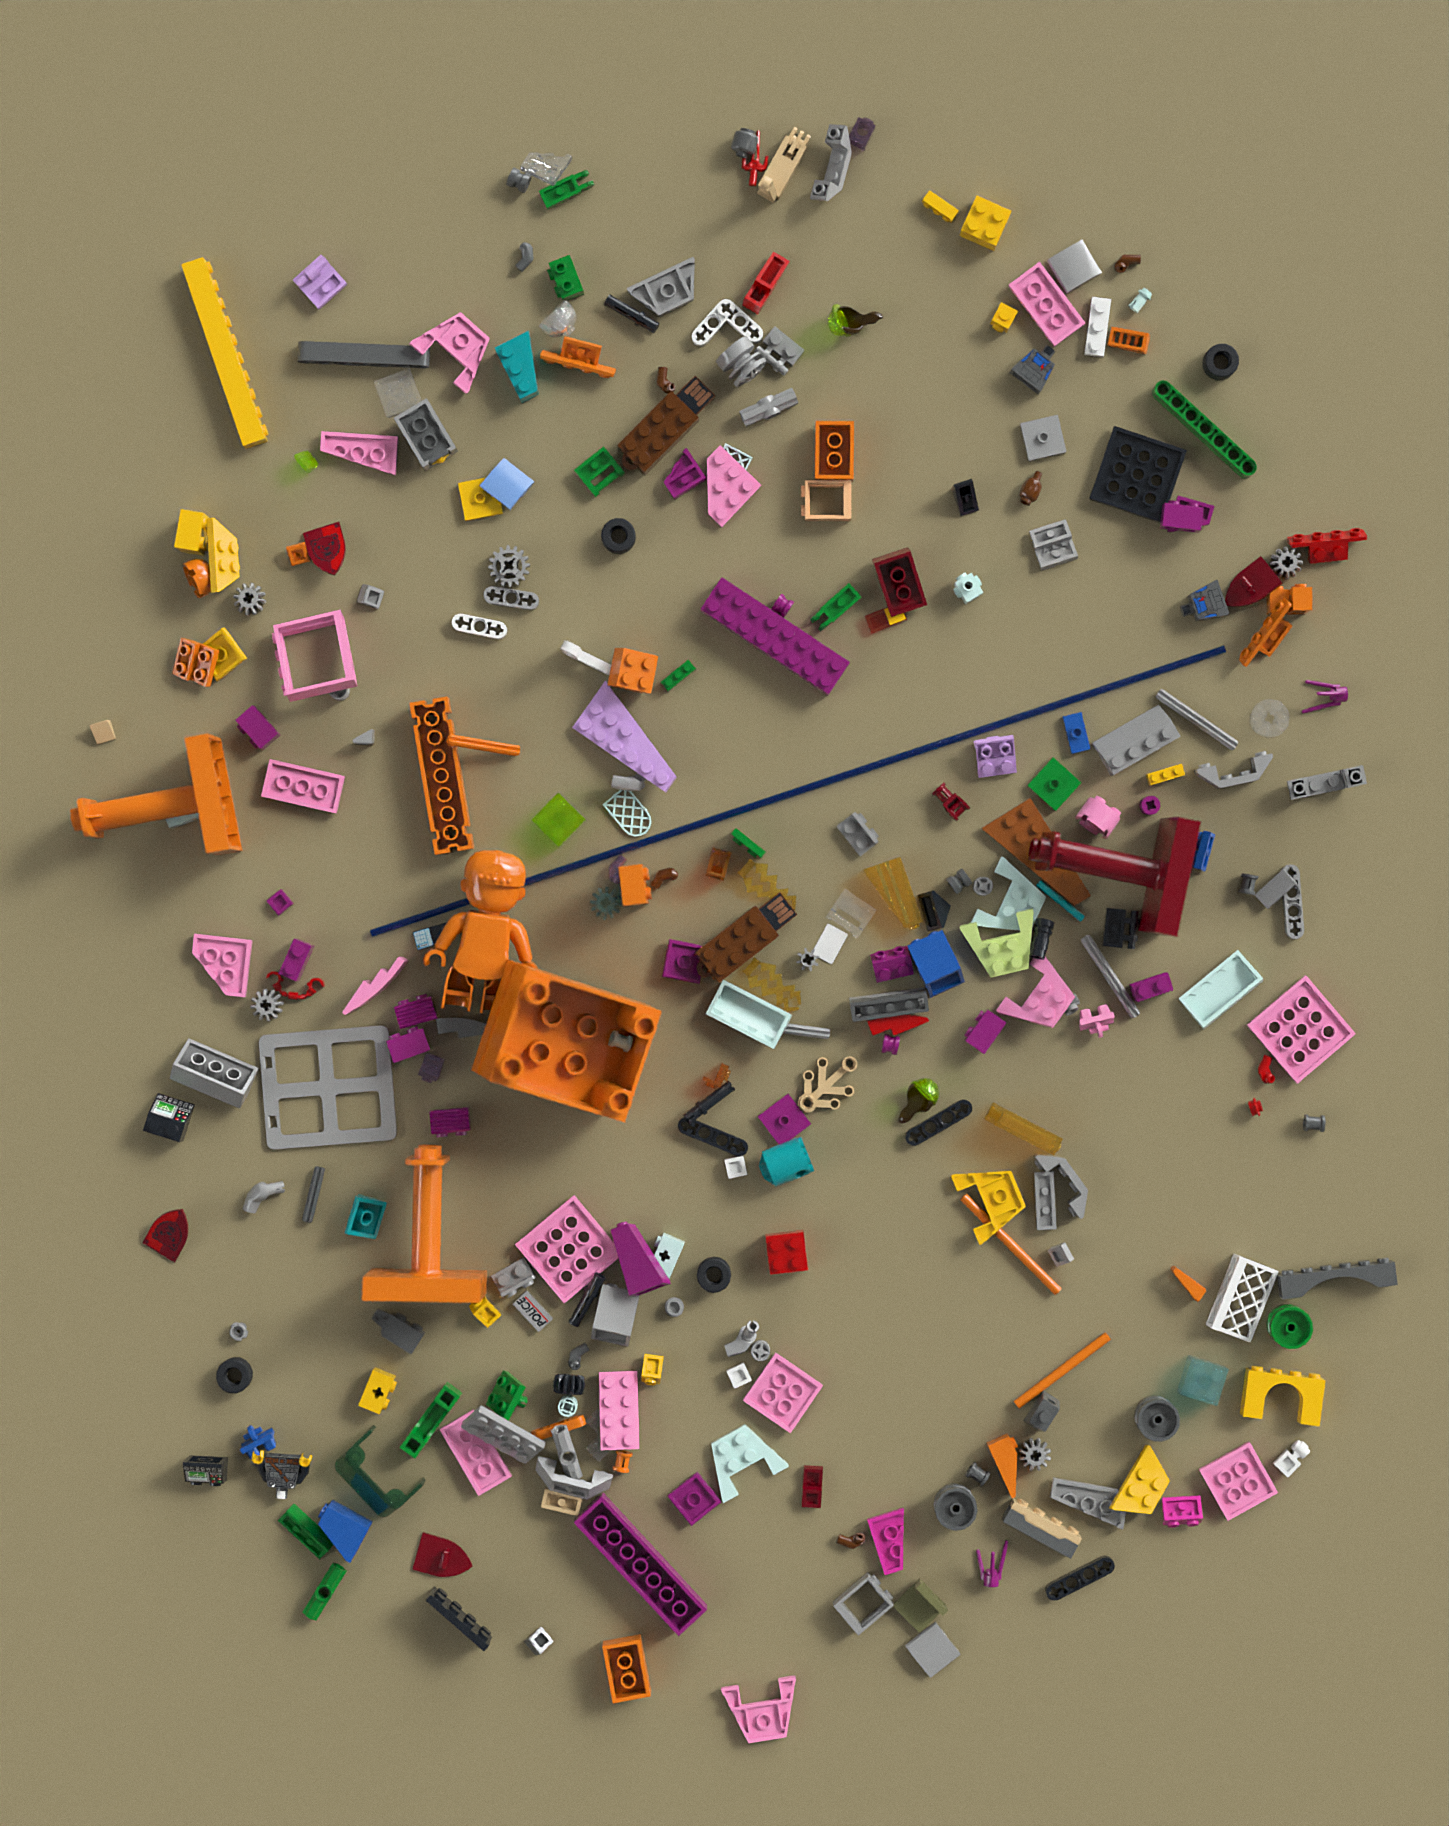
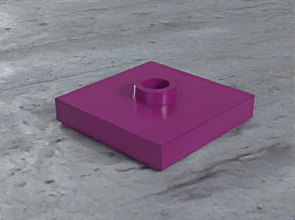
M669 939L662 977L700 984L701 976L696 970L699 960L693 953L701 948L702 945Z
M786 1094L758 1115V1118L778 1144L791 1140L811 1125L789 1094Z
M698 1471L667 1495L691 1526L721 1503L719 1497Z

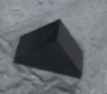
M972 478L953 484L951 489L960 515L964 516L979 511Z

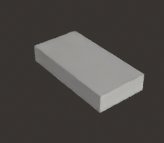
M1283 869L1260 889L1255 896L1269 909L1293 888L1297 882Z

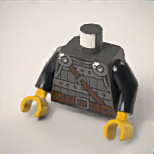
M261 1450L260 1455H256L254 1451L252 1452V1462L256 1464L257 1470L263 1481L267 1482V1486L276 1488V1498L286 1499L288 1488L294 1489L309 1474L312 1455L309 1458H305L304 1453L301 1455L267 1453L264 1456V1451Z

